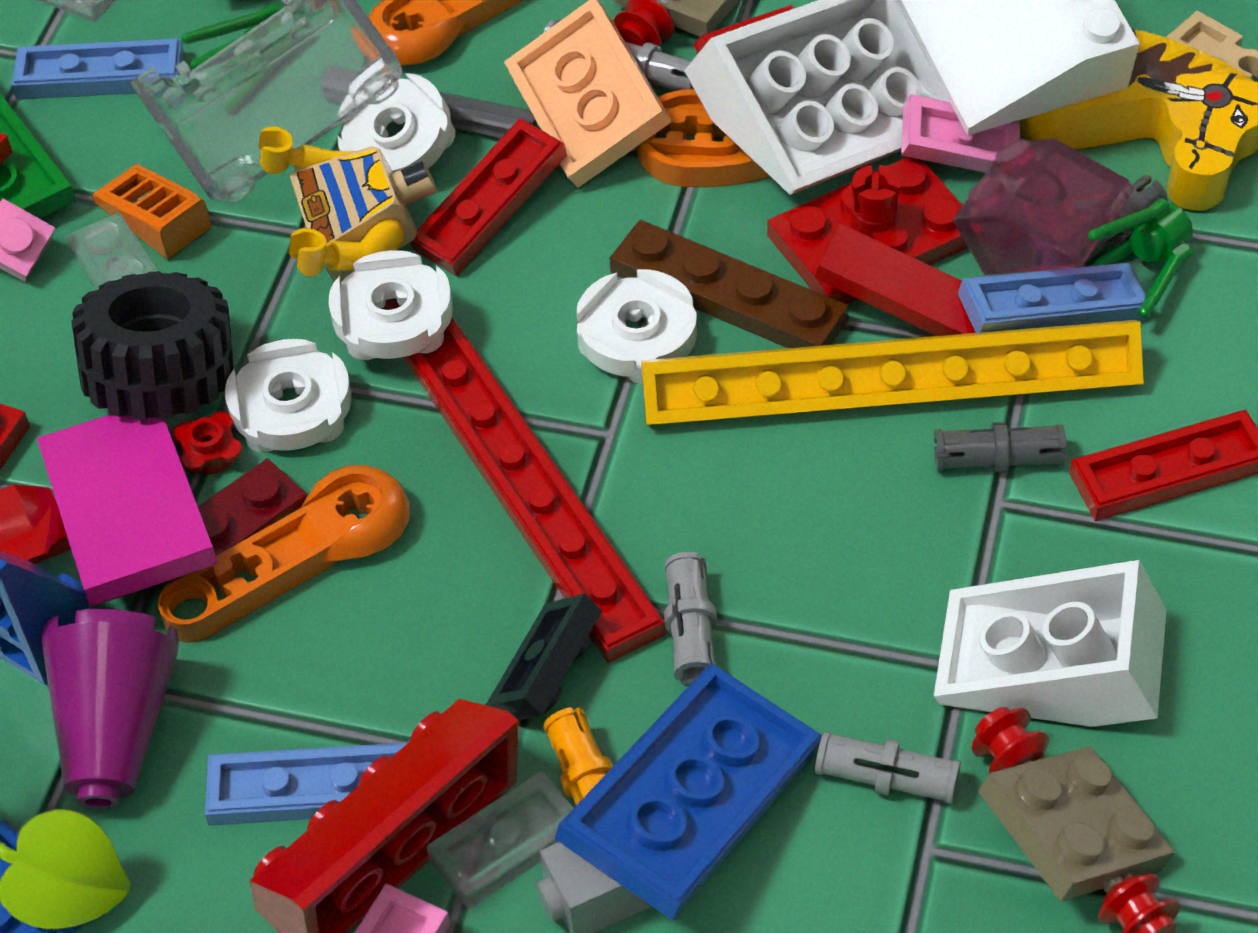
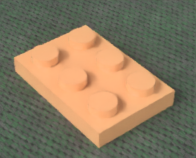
M598 0L587 1L504 61L541 130L564 143L567 156L560 162V165L567 177L577 188L672 122L606 9Z

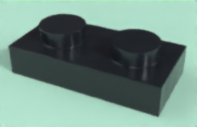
M585 593L544 604L486 706L509 711L517 720L540 717L547 713L561 696L562 687L560 684L570 666L589 647L591 643V635L589 633L602 610Z

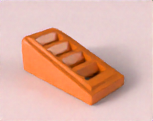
M138 164L133 165L92 194L94 203L166 259L172 257L212 228L206 203L203 199L187 188ZM145 193H148L147 195H145L144 197H142L141 199H139L137 202H135V203L133 204V202H134L135 200H137L138 198H140V197H141L142 195H144Z

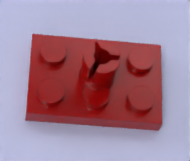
M906 157L889 166L879 165V170L873 173L872 165L862 167L856 171L851 183L768 219L767 236L811 290L848 304L857 300V298L813 278L839 223L928 265L939 262L979 243L982 226L923 160Z

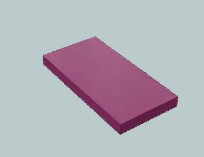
M109 414L37 437L90 607L218 564L212 543L164 419L154 417L147 420H137L129 415L118 417Z

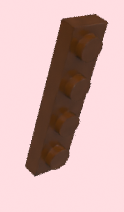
M641 219L610 256L611 274L617 273V276L622 279L637 278V270H655L670 275L689 290L693 298L694 309L786 348L832 345L848 322L849 305Z

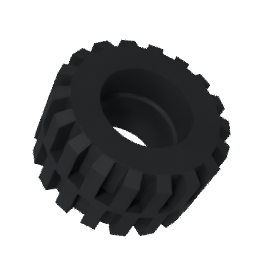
M156 271L138 275L130 274L122 276V279L107 281L99 285V290L89 291L81 298L82 303L75 306L72 312L73 320H71L81 390L84 396L90 397L91 404L98 409L108 408L109 414L118 417L129 415L137 420H147L154 417L167 419L174 418L173 415L189 414L197 411L200 405L211 404L219 398V392L225 391L227 379L234 369L229 307L227 300L223 299L222 292L217 287L208 286V281L198 277L188 278L187 274L177 272L169 274Z

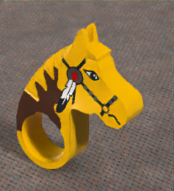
M1132 29L1140 45L1128 88L1020 120V134L1035 144L1056 150H1079L1142 138L1154 139L1160 146L1164 161L1171 167L1167 184V194L1170 200L1178 207L1184 209L1204 211L1215 207L1223 200L1235 165L1258 149V82H1254L1233 66L1205 52L1160 35Z

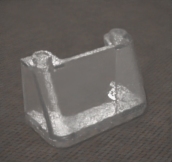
M282 0L284 8L193 70L189 68L185 61H182L175 66L180 74L178 76L164 78L158 74L154 67H151L129 82L210 199L214 201L226 200L228 203L239 201L255 188L256 181L268 174L260 164L261 150L258 147L260 133L264 128L275 126L287 130L293 139L292 148L298 149L301 144H312L368 104L376 105L386 101L398 90V80L402 74L401 64L356 0Z

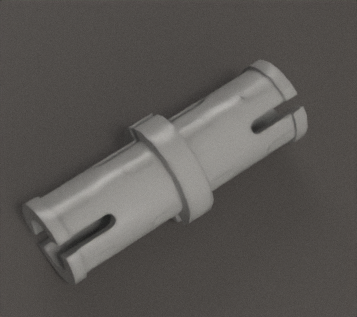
M687 551L671 555L664 563L669 591V605L664 611L665 629L673 637L674 678L676 680L680 679L684 685H690L710 663L716 665L713 652L712 630L717 625L716 607L708 599L706 559L704 557L700 559V554Z
M824 731L818 749L815 774H827L874 785L875 793L889 796L892 789L943 800L945 803L952 804L961 761L955 759L952 761L900 749L901 742L886 739L884 745L834 735L832 732ZM858 758L917 771L919 776L861 764L858 762Z

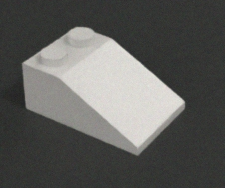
M1140 560L950 590L934 698L940 705L992 712L1001 707H1007L1009 710L1025 708L1031 714V718L1089 727L1157 719L1167 609Z

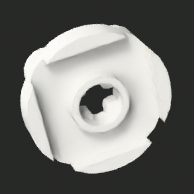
M406 74L408 79L391 81L388 75L375 78L359 88L345 104L340 116L344 126L341 132L342 139L338 136L340 151H358L371 146L377 147L381 150L393 172H397L420 160H423L429 169L439 159L443 151L454 141L455 128L451 123L450 110L435 86L419 75ZM394 121L400 125L406 121L403 129L398 134L388 137L389 134L386 127L389 123Z
M396 250L373 253L354 262V272L345 277L342 283H340L339 277L333 283L329 293V309L332 324L337 336L346 344L348 353L353 358L359 360L401 358L415 353L433 352L443 343V332L450 324L453 313L450 284L445 273L437 265L436 271L429 266L423 265L420 255ZM391 298L397 299L400 307L393 310L381 309L385 307V300Z
M637 270V278H624L618 280L617 273L604 276L583 293L577 305V340L580 352L600 369L615 375L628 376L631 381L638 384H643L641 360L687 357L696 342L697 313L693 307V298L689 290L674 277L659 271ZM642 317L648 319V325L642 328H629L624 322L625 320L637 322Z
M284 339L264 344L247 355L249 363L242 367L237 375L235 369H233L226 382L225 399L229 414L234 421L235 429L246 438V442L252 450L260 453H267L273 450H296L318 442H330L341 435L344 430L343 420L350 410L352 394L347 369L337 355L332 352V359L328 354L319 352L314 342L304 339ZM295 388L296 394L300 395L289 401L277 400L282 397L283 389Z

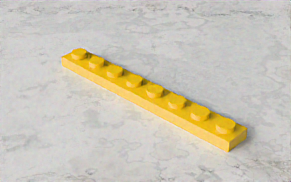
M1137 320L641 360L646 425L1144 384L1141 322Z

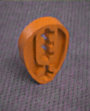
M694 89L673 91L658 97L672 122L637 146L639 161L651 176L664 183L679 187H719L737 185L769 177L751 157L710 119ZM659 134H666V138H658ZM687 136H695L694 140H686ZM722 137L723 141L716 142L715 138Z

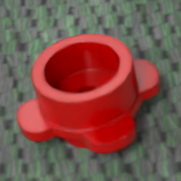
M216 412L211 417L200 418L194 422L184 421L175 427L173 437L176 443L182 445L184 453L180 461L184 469L205 475L217 474L226 470L233 461L239 458L242 453V446L239 440L233 438L231 430L234 427V421L230 414Z

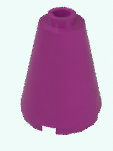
M118 609L76 611L74 624L58 627V615L49 619L42 629V649L64 789L77 796L78 804L90 808H112L119 805L120 798L129 796L135 791L179 652V635L177 629L169 625L167 635L154 630L155 617L143 613Z

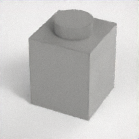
M560 842L539 851L543 879L535 882L538 898L549 920L553 923L562 918L569 933H595L651 907L647 902Z

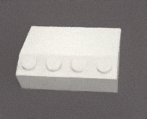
M817 0L712 37L684 70L710 119L789 195L900 152L902 149L903 105L911 94L949 102L897 0Z
M897 0L967 136L1120 91L1129 86L1140 43L1115 0Z

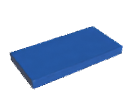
M710 663L559 823L554 839L665 916L674 920L816 754L822 735L716 665Z

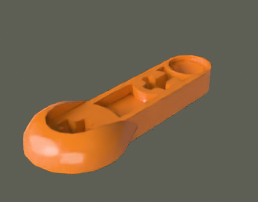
M382 0L372 9L364 24V43L373 55L385 62L399 65L420 64L438 57L451 46L456 37L458 38L523 0Z
M347 465L329 472L312 487L300 509L216 556L218 564L178 577L166 585L158 597V609L166 631L168 632L169 625L177 629L179 641L198 642L210 637L334 565V561L366 557L385 550L401 537L410 520V502L401 483L386 471L368 465ZM356 509L360 514L367 513L368 515L358 519L356 515H346V513ZM246 571L248 575L252 577L257 576V578L247 583L242 577L236 578V576ZM217 585L219 586L221 595H226V598L220 601L218 600L217 594L214 589V586ZM200 599L207 603L205 611L196 618L182 620L173 616L174 609L182 601Z

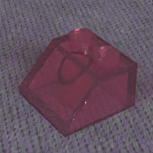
M1055 138L1036 141L1019 139L1006 144L997 152L996 160L981 181L970 190L968 199L953 218V222L984 275L1082 268L1100 241L1089 240L1088 232L1113 221L1134 188L1129 179Z

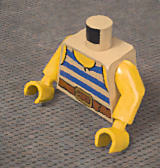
M272 126L266 127L261 131L258 147L261 150L260 164L262 168L270 174H280L288 168V165L294 166L295 169L289 176L306 228L295 230L291 234L289 255L297 259V268L303 275L308 277L316 276L322 272L324 266L334 282L339 277L340 283H342L345 277L354 272L353 263L362 257L382 251H397L415 239L417 230L408 205L438 192L431 173L423 160L393 172L381 150L377 147L371 146L358 151H332L301 144L296 149L292 148L293 139L287 130Z

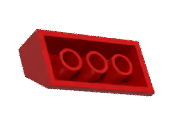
M458 699L442 714L439 711H435L427 715L412 732L410 742L392 757L384 755L375 760L361 776L357 788L342 801L332 800L323 805L310 819L307 831L287 848L285 846L274 848L258 863L254 870L253 878L249 880L255 910L278 933H350L362 922L386 883L399 889L517 783L518 720L509 711L463 699Z

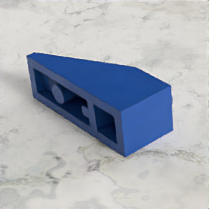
M0 550V658L46 685L48 682L41 641L42 629L49 619L58 615V627L74 624L76 611L90 609L83 586L73 577L64 573L56 577L32 562Z

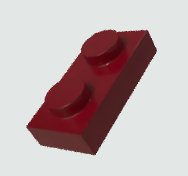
M269 458L265 459L198 506L215 555L217 556L300 509L307 498V494Z

